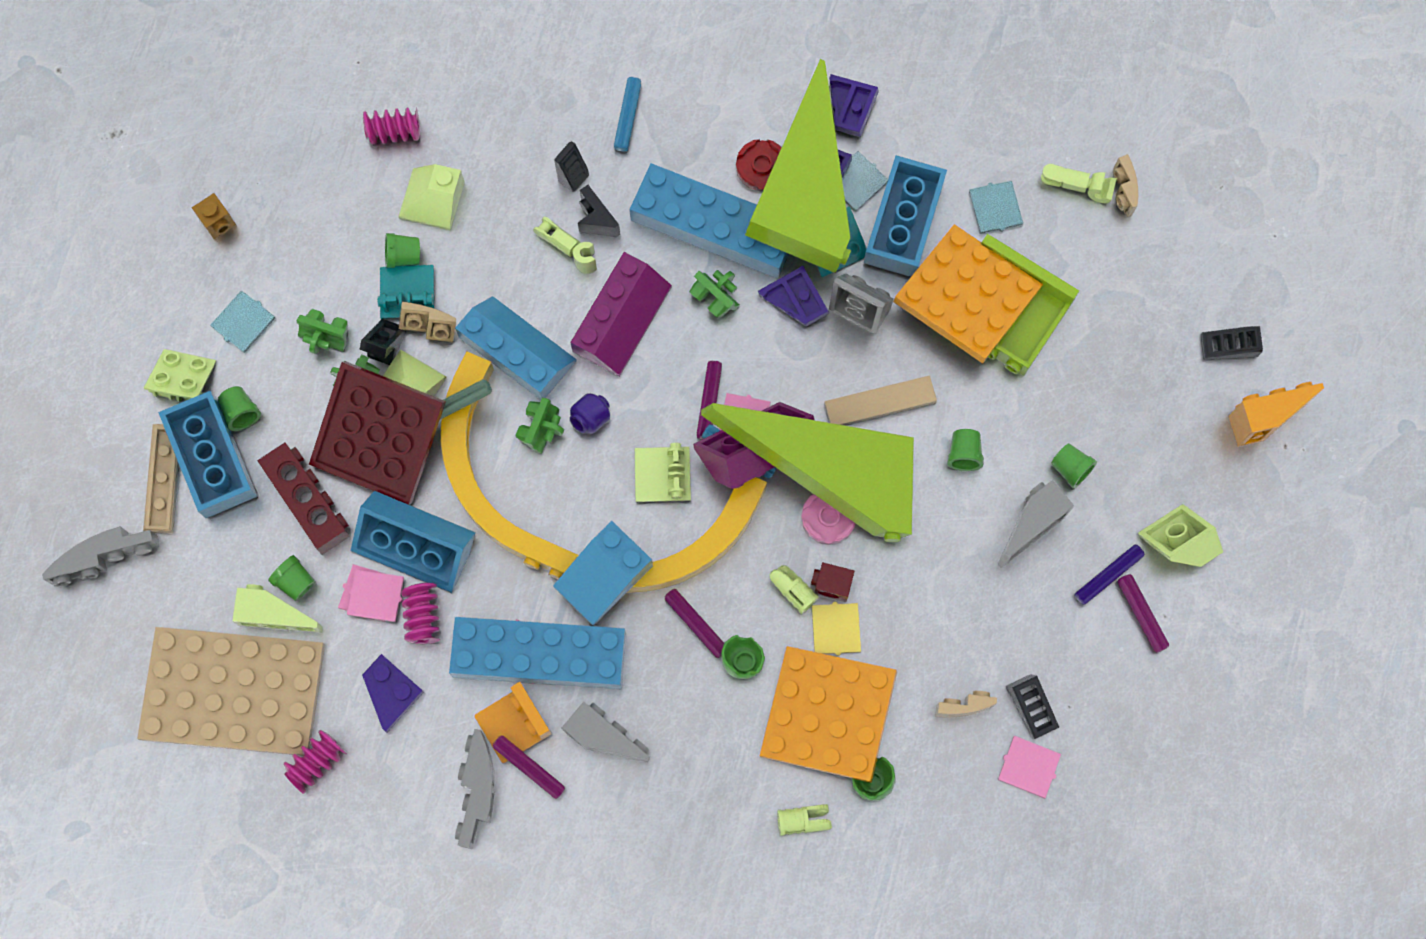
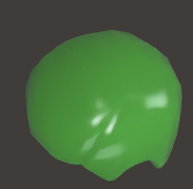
M734 635L724 643L721 652L724 669L728 674L738 679H749L757 676L762 670L765 661L763 648L752 637L743 638Z
M885 757L877 758L872 783L852 779L854 790L863 799L870 801L882 800L891 794L896 783L893 765Z

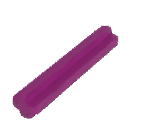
M708 361L697 428V438L702 440L704 439L702 434L709 424L713 425V423L701 416V410L712 403H717L722 363L719 361Z
M1128 574L1118 580V584L1154 652L1158 653L1167 649L1169 642L1133 575Z
M677 589L669 591L665 595V601L716 658L721 657L724 642Z
M501 735L493 743V748L553 798L557 799L564 792L565 787L506 737Z

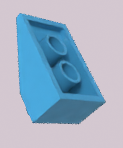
M611 521L591 540L553 587L594 626L653 567V562L631 538Z

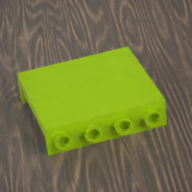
M987 234L981 242L983 246L1008 260L1043 284L1036 296L988 356L990 359H997L1004 363L1006 369L1014 374L1020 373L1024 376L1075 300L1079 290Z

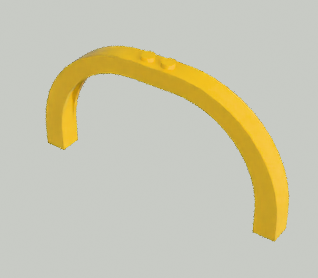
M466 351L450 384L446 398L482 379L489 381L494 371L492 362ZM479 400L442 418L441 448L444 465L453 490L468 516L492 541L508 552L524 559L523 563L526 566L538 570L539 567L549 570V575L558 580L579 555L530 534L512 524L493 508L477 485L470 461L469 436L474 411ZM755 477L745 482L743 486L734 488L722 513L704 535L680 552L654 561L653 567L627 593L654 591L677 585L697 576L714 565L726 555L746 531L766 491L767 482Z

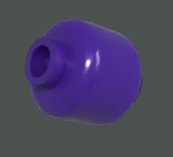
M585 394L570 408V422L572 426L580 433L594 434L610 419L609 402L601 395Z

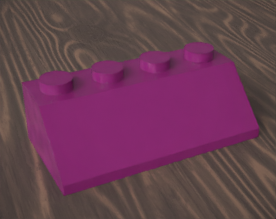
M623 252L570 342L572 352L620 377L671 290L672 285L650 265Z
M782 402L762 410L763 412L815 420L814 415ZM723 430L693 444L694 450L714 480L731 489L739 488L745 482L755 477L763 476L766 471L774 468L772 464Z

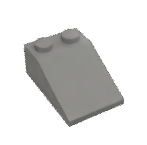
M843 274L836 277L833 282L829 310L876 334L891 309L893 298L890 297L887 291L881 288L874 289L867 285L866 281L859 276Z
M1053 480L1046 485L1043 482L1039 483L1025 498L1027 503L1020 513L998 562L1001 568L1065 519L1074 507L1073 503Z

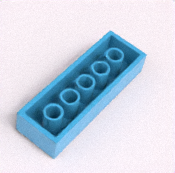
M650 163L629 209L632 222L776 279H779L789 256L784 251L745 236L757 204Z
M455 617L449 674L453 678L622 690L626 631L625 628Z

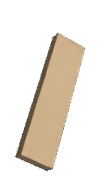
M929 375L824 401V406L829 423L846 426L936 404L937 398Z
M153 424L143 531L151 530L153 533H173L179 463L163 424Z

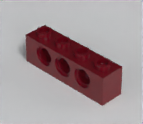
M286 442L257 460L321 555L350 537L345 530L349 527V524L341 513L334 514L330 508L334 505V502L326 491L320 493L316 487L319 480L311 469L305 471L301 465L304 458L296 447L290 449ZM297 470V475L294 479L285 480L287 472ZM312 492V497L308 502H300V497L303 493ZM319 514H327V519L323 524H315V518Z

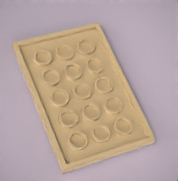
M155 627L137 739L304 756L301 747L305 746L310 749L311 746L309 739L312 738L325 644L323 642Z

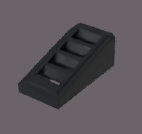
M572 141L569 142L556 156L554 162L558 182L574 192L589 176V171L576 144Z
M1260 326L1201 333L1204 360L1258 357L1263 351ZM1247 337L1250 338L1251 347H1248ZM1223 338L1228 339L1229 350H1225ZM1235 338H1239L1240 348L1236 349ZM1212 339L1217 340L1218 351L1213 352Z
M1030 674L1007 685L1009 693L1033 739L1059 728L1037 675ZM1031 686L1032 690L1021 694L1020 690ZM1036 696L1037 701L1026 705V700ZM1039 707L1042 708L1043 711L1033 716L1029 713ZM1047 717L1048 722L1038 727L1035 726L1034 722Z

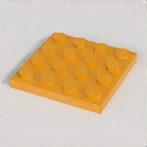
M954 224L898 292L893 302L983 364L1036 296L1043 284L1008 260L983 246L979 240Z
M787 646L760 757L872 783L897 677V670Z

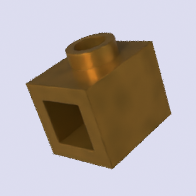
M215 193L191 207L213 239L236 225Z

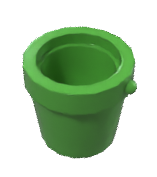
M386 233V268L419 264V238Z
M230 387L224 390L218 397V402L229 430L241 431L251 427L259 420L261 416L260 410L242 387Z
M959 429L953 432L947 463L950 468L959 471H974L983 467L984 457L982 455L981 435L978 431Z
M1068 443L1056 454L1051 464L1067 480V483L1072 488H1076L1092 472L1097 461Z
M294 555L287 558L268 579L274 587H278L295 601L302 598L316 582Z

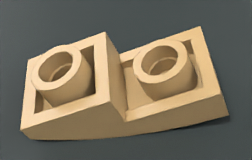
M1126 154L1118 158L1113 168V174L1117 178V183L1121 184L1115 197L1117 206L1121 211L1124 210L1127 217H1130L1138 206V183L1129 155Z
M402 302L399 329L426 332V339L453 342L456 327L455 317L431 307Z
M973 691V695L968 694L965 698V705H961V700L945 698L944 702H939L936 705L935 717L951 718L977 714L992 708L997 703V698L990 697V693L986 691Z

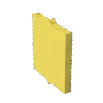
M833 602L830 605H812L814 652L835 654L836 656H840L841 653H861L858 603L838 604Z

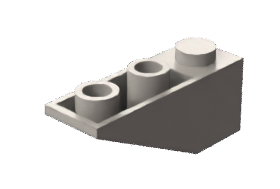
M583 701L561 727L567 735L586 750L647 763L650 760V757L646 754L649 749L638 739H635L634 742L629 740L625 736L627 730L615 720L610 724L603 718L605 712L593 702L589 706Z

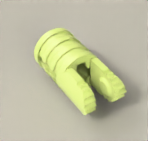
M782 565L777 570L775 569L770 572L769 578L772 583L799 610L800 614L806 612L819 599V596L808 587L807 583L801 577H798L793 570H790L788 566Z
M828 804L777 810L780 836L830 830L832 825L829 819L808 820V818L827 815L829 812Z

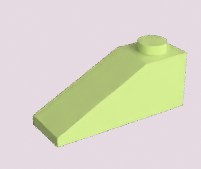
M247 584L246 588H237L232 621L238 626L322 633L323 627L318 622L268 591L263 590V586Z

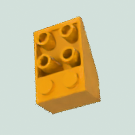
M1305 382L1297 385L1296 389L1286 391L1285 388H1278L1270 391L1267 396L1259 397V394H1252L1242 398L1243 401L1236 405L1235 410L1228 416L1237 446L1240 447L1266 440L1324 389L1323 383L1313 385L1312 382Z

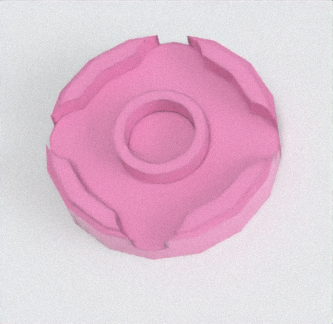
M814 494L807 499L803 506L801 515L803 528L812 539L819 543L828 545L839 543L848 538L855 527V523Z

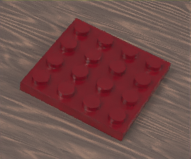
M347 361L341 362L309 465L410 505L413 502L446 401Z

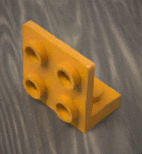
M518 682L510 687L511 693L475 714V719L492 747L496 739L503 735L524 752L552 735L523 685L521 682ZM494 749L502 763L508 762L505 757Z

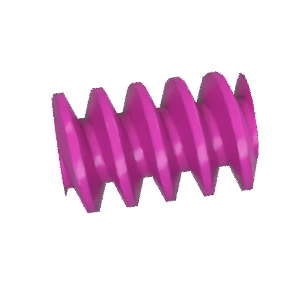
M407 107L404 116L400 114L398 108L395 109L393 117L390 116L387 109L384 110L382 118H380L377 110L374 111L371 119L366 111L363 112L364 132L366 139L369 138L371 144L377 143L378 136L383 144L387 143L389 136L393 143L398 142L399 135L404 142L409 140L410 134L414 141L419 140L420 122L417 107L414 115H412L409 107Z
M419 583L406 587L401 591V595L407 598L402 601V607L408 609L403 612V618L409 620L404 623V629L410 631L404 635L405 641L414 644H432L440 641L439 638L432 637V634L440 631V628L431 626V623L438 621L439 617L430 613L438 609V605L430 604L431 600L437 598V594L429 593V590L436 588L437 584Z
M322 730L318 731L321 738L320 741L314 738L309 739L313 747L312 749L305 746L301 747L304 754L303 757L296 754L292 755L295 762L294 765L286 761L283 763L287 771L284 775L302 794L306 792L303 783L309 786L315 784L312 775L318 778L323 777L321 767L327 770L332 769L329 759L339 762L341 759L338 751L347 754L328 733Z

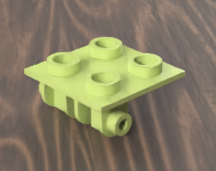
M164 349L144 386V390L153 393V396H163L170 400H173L176 396V400L179 402L183 398L184 401L203 394L202 390L216 364V360Z
M671 443L670 447L635 448L636 502L691 501L689 447H681V443Z

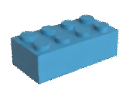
M895 156L866 250L865 264L910 277L915 273L921 260L945 180L946 169Z
M211 391L158 412L196 508L203 517L209 518L258 497L232 432L226 425L218 399Z

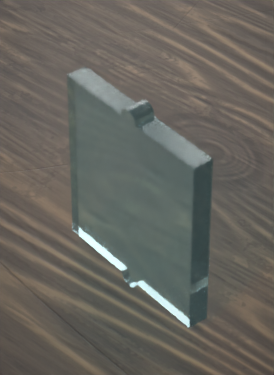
M859 151L852 156V161L842 178L845 202L857 211L888 182V179L876 168V164L868 161Z
M1012 181L998 184L990 182L988 186L969 189L980 234L996 230L1003 232L1006 228L1023 225Z
M241 290L210 326L224 337L225 342H231L245 353L275 320V316L263 308L260 301L253 300Z

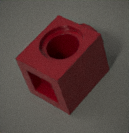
M822 562L820 570L814 569L811 585L816 586L814 593L847 602L855 570Z

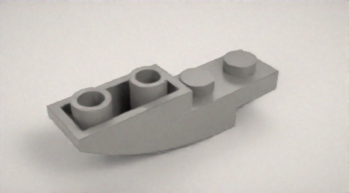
M121 526L106 530L82 541L61 555L42 574L43 580L52 585L54 584L56 587L70 584L73 579L82 578L86 580L99 576L98 573L107 571L105 560L115 562L124 559V555L147 554L152 551L151 548L159 547L158 536L151 530L129 535Z
M474 729L473 735H468L465 752L469 753L466 763H461L458 773V780H462L461 786L471 789V793L465 794L462 811H466L463 823L459 822L457 825L455 839L459 840L458 846L468 849L473 848L479 821L491 823L495 787L492 758L484 734L478 729Z

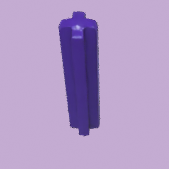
M1135 544L1079 589L1075 593L1076 599L1082 605L1087 604L1144 557L1145 553L1141 547Z

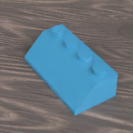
M493 296L472 307L455 327L459 339L488 361H491L492 364L540 400L542 397L546 398L577 361L576 358Z
M374 491L360 506L350 551L427 583H435L437 587L452 593L470 555L476 532Z

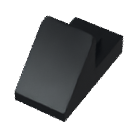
M586 185L580 189L581 201H579V204L588 216L578 222L579 232L609 237L621 235L618 222L591 187Z
M381 319L361 340L359 350L367 352V357L390 365L396 357L406 330L399 329V324Z

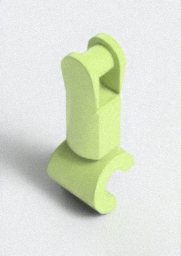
M1054 164L1045 165L1041 175V180L1046 185L1084 193L1087 188L1088 196L1099 203H1109L1112 200L1117 178H1105V172L1093 173L1092 177L1089 178L1090 173L1066 169Z
M545 216L542 218L540 226L534 227L533 231L538 237L552 244L569 257L574 256L576 268L580 272L590 274L597 270L596 260L592 257L595 253L593 243H580L579 240ZM550 229L554 231L551 236L547 234Z

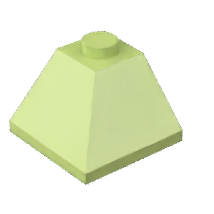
M437 164L413 168L398 216L399 219L451 230L465 183L461 170Z
M401 349L383 375L431 396L436 395L446 380L445 375Z
M1184 504L1138 532L1140 538L1172 562L1202 567L1223 553L1216 528Z

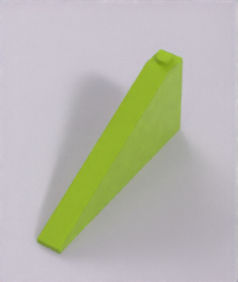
M820 59L749 222L745 236L836 273L839 264L845 265L851 250L847 249L850 231L826 64L824 60Z
M712 403L701 410V416L873 536L884 537L886 542H900L901 538L912 535L914 437Z

